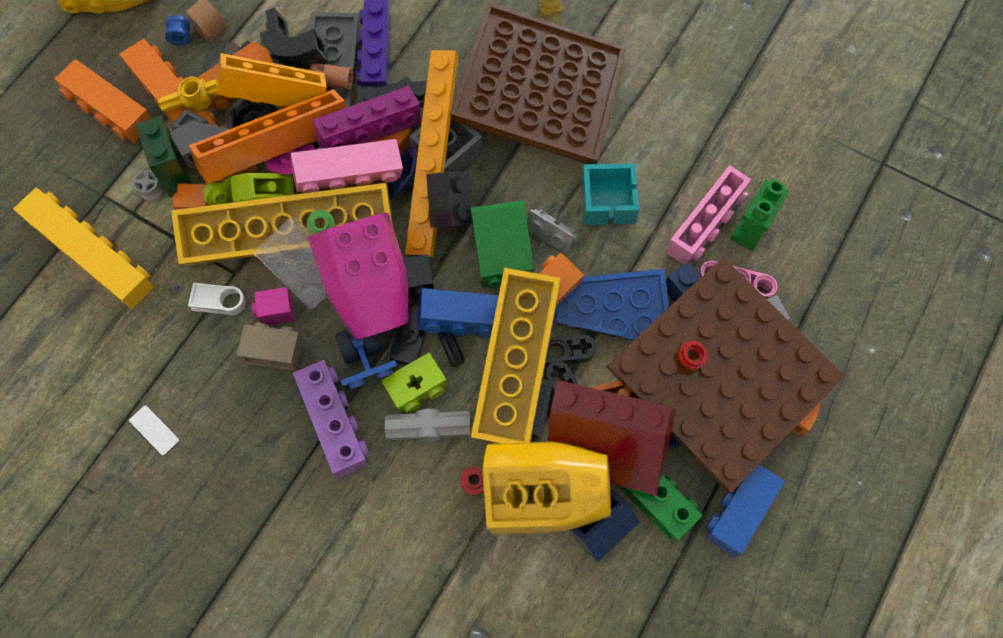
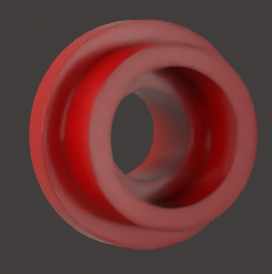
M689 341L681 346L678 357L685 368L697 370L707 362L708 353L701 343ZM688 352L695 353L697 359L691 360L688 357Z
M469 467L463 471L460 477V485L465 493L476 496L484 492L482 468ZM477 476L480 479L479 483L471 485L469 483L470 477Z

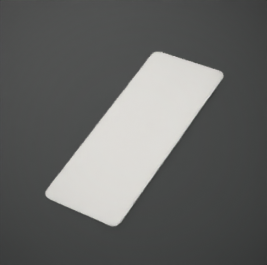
M143 406L129 419V422L161 455H165L179 442L174 433L147 406Z

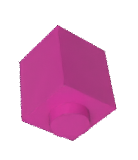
M287 287L255 292V302H252L254 318H258L261 323L267 325L295 321L293 298Z

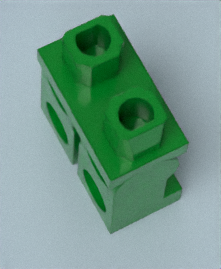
M765 179L734 230L730 240L753 251L763 233L767 232L790 192L785 189L786 185L775 179H771V181Z

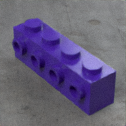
M364 0V8L359 10L360 25H363V30L358 32L359 44L362 45V50H358V64L361 65V70L357 71L358 86L389 84L391 36L388 0Z

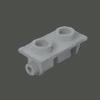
M531 209L527 218L528 231L567 255L571 245L575 244L579 237L576 234V230L569 228L563 223L556 225V219L545 213L542 209Z

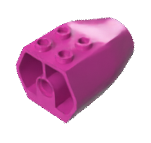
M389 213L376 214L329 228L307 237L328 299L355 339L378 334L408 323V276Z

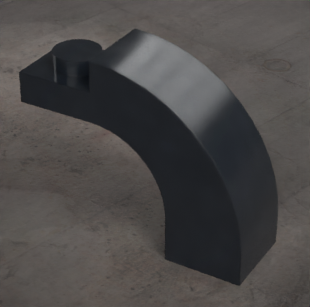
M274 7L266 11L267 22L265 26L267 30L260 33V38L267 50L276 56L282 65L309 70L313 64L328 63L326 44L313 29L298 36L289 37L287 21Z

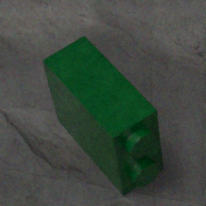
M162 116L137 123L136 127L148 166L169 197L177 193L178 183L192 184L186 162L170 134L171 131Z

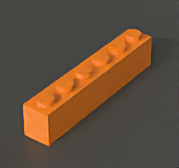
M332 89L190 144L189 148L197 170L205 182L209 184L220 181L224 177L236 172L244 171L258 163L269 161L283 153L291 152L305 144L316 142L313 119L346 108L345 100Z

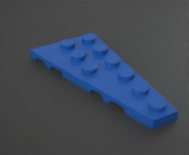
M656 269L584 277V280L556 307L553 323L634 341L669 308L665 270Z

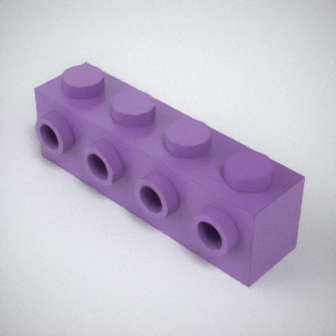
M322 360L293 372L333 475L339 479L368 466L365 457L369 456L370 453L365 441H358L355 432L360 429L354 415L348 416L345 407L349 406V402L344 391L338 392L335 383L339 382V378L334 367L328 368L326 362Z

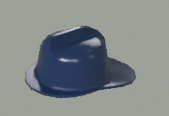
M410 145L402 152L400 158L403 170L400 178L386 183L389 199L394 198L400 191H413L418 156L416 146Z

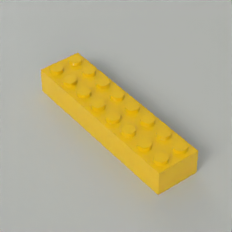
M386 183L171 210L178 263L194 265L311 249L307 237L313 234L308 229L307 220L310 214L316 210L329 212L334 218L335 227L380 213H389L393 226L388 186ZM323 218L318 219L316 226L323 228L326 223Z

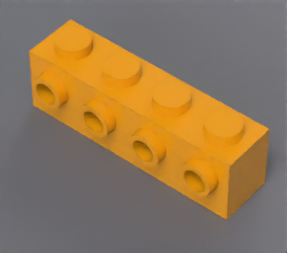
M220 54L216 76V94L223 95L227 98L246 99L254 103L274 104L284 108L326 92L327 86L324 73L234 55Z

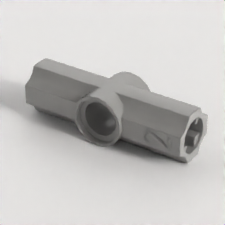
M422 409L416 411L415 414L386 415V440L416 439L419 442H436L441 440V438L470 437V411L440 412L436 409Z

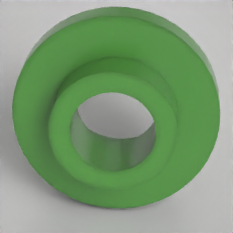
M316 210L308 217L307 226L312 234H316L335 227V221L329 212ZM320 218H323L326 222L323 228L316 226V221Z

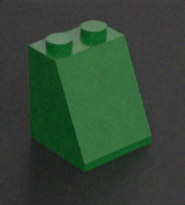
M524 200L472 207V233L481 287H501L504 268L534 273Z

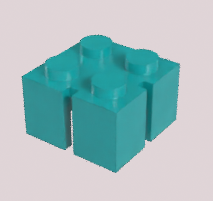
M635 163L583 165L581 188L584 225H607L608 220H612V225L636 223L639 213L638 189H636Z

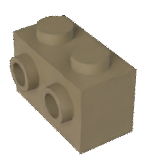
M254 323V325L244 324L237 357L243 364L297 371L303 339L299 332L291 327L283 326L280 329H275L263 323Z

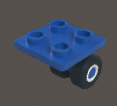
M347 330L335 334L344 362L350 364L357 361L356 352H359L365 368L364 372L341 380L343 386L349 384L350 388L353 389L366 384V378L376 374L377 379L393 374L392 368L397 366L395 360L372 369L370 368L364 349H367L369 355L381 352L376 334L360 339H355L354 336L350 337Z

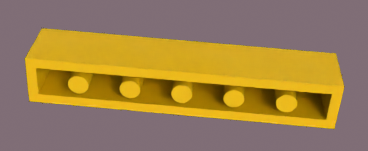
M36 187L13 208L28 224L131 310L154 288L148 280L150 277L148 272L139 265L136 268L130 265L132 260L121 250L117 253L113 251L114 245L103 235L99 238L94 235L96 230L85 220L79 223L76 220L78 215L68 206L62 209L59 206L61 202L51 192L48 191L44 194Z

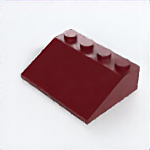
M558 380L551 406L547 442L568 444L607 455L611 484L657 496L677 409Z

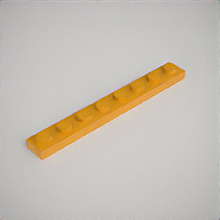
M431 50L405 251V254L408 256L426 254L430 258L434 256L437 227L430 228L426 174L444 172L451 120L450 112L453 104L459 55L456 51Z

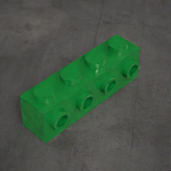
M661 476L657 496L618 486L673 544L703 516L699 512L700 508L697 503L690 497L685 498L678 491L679 487L676 482L669 476Z

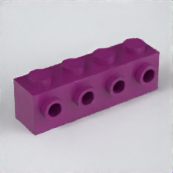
M409 86L313 119L316 140L321 149L375 141L420 124V103Z

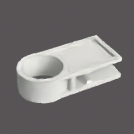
M193 283L188 307H191V311L237 315L245 309L246 298L242 291L234 286ZM235 293L240 295V301L235 307H223V301L228 295Z

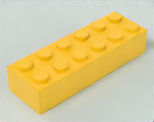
M504 268L471 434L472 438L498 443L531 442L561 278Z

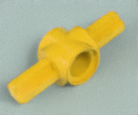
M196 77L185 78L180 83L178 92L158 99L161 110L166 112L181 106L195 110L206 109L213 100L212 96L217 95L216 79L206 82L205 79L199 80Z

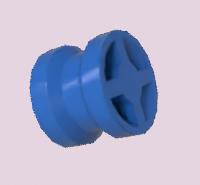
M181 15L169 16L166 19L167 30L165 31V39L170 44L176 46L187 45L190 42L189 31L191 29V22Z

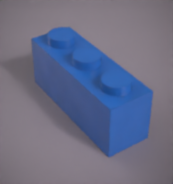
M422 288L418 299L417 330H424L427 333L451 332L456 336L473 334L479 335L482 338H491L499 296Z
M758 465L731 493L726 492L720 502L724 506L719 515L714 513L706 525L709 532L705 538L735 558L742 555L785 481L761 465Z

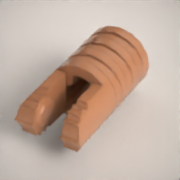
M313 64L310 66V71L325 74L327 87L351 90L354 79L352 67L328 64Z

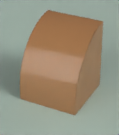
M199 0L186 11L193 29L210 43L227 29L223 18L208 0Z

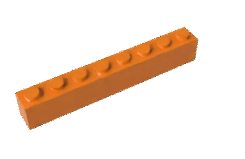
M142 39L119 54L126 67L158 106L159 98L178 92V87L184 79L181 76L177 78L174 75L176 74L175 69L168 60L163 62V55L155 45L150 46L145 39ZM181 106L164 113L174 124L187 108ZM188 109L205 118L209 125L217 126L215 124L217 119L209 109ZM253 165L244 171L236 172L229 176L259 173L260 171L256 165ZM226 176V177H224L223 179H221V180H220L221 183H222L225 179H227L229 176Z

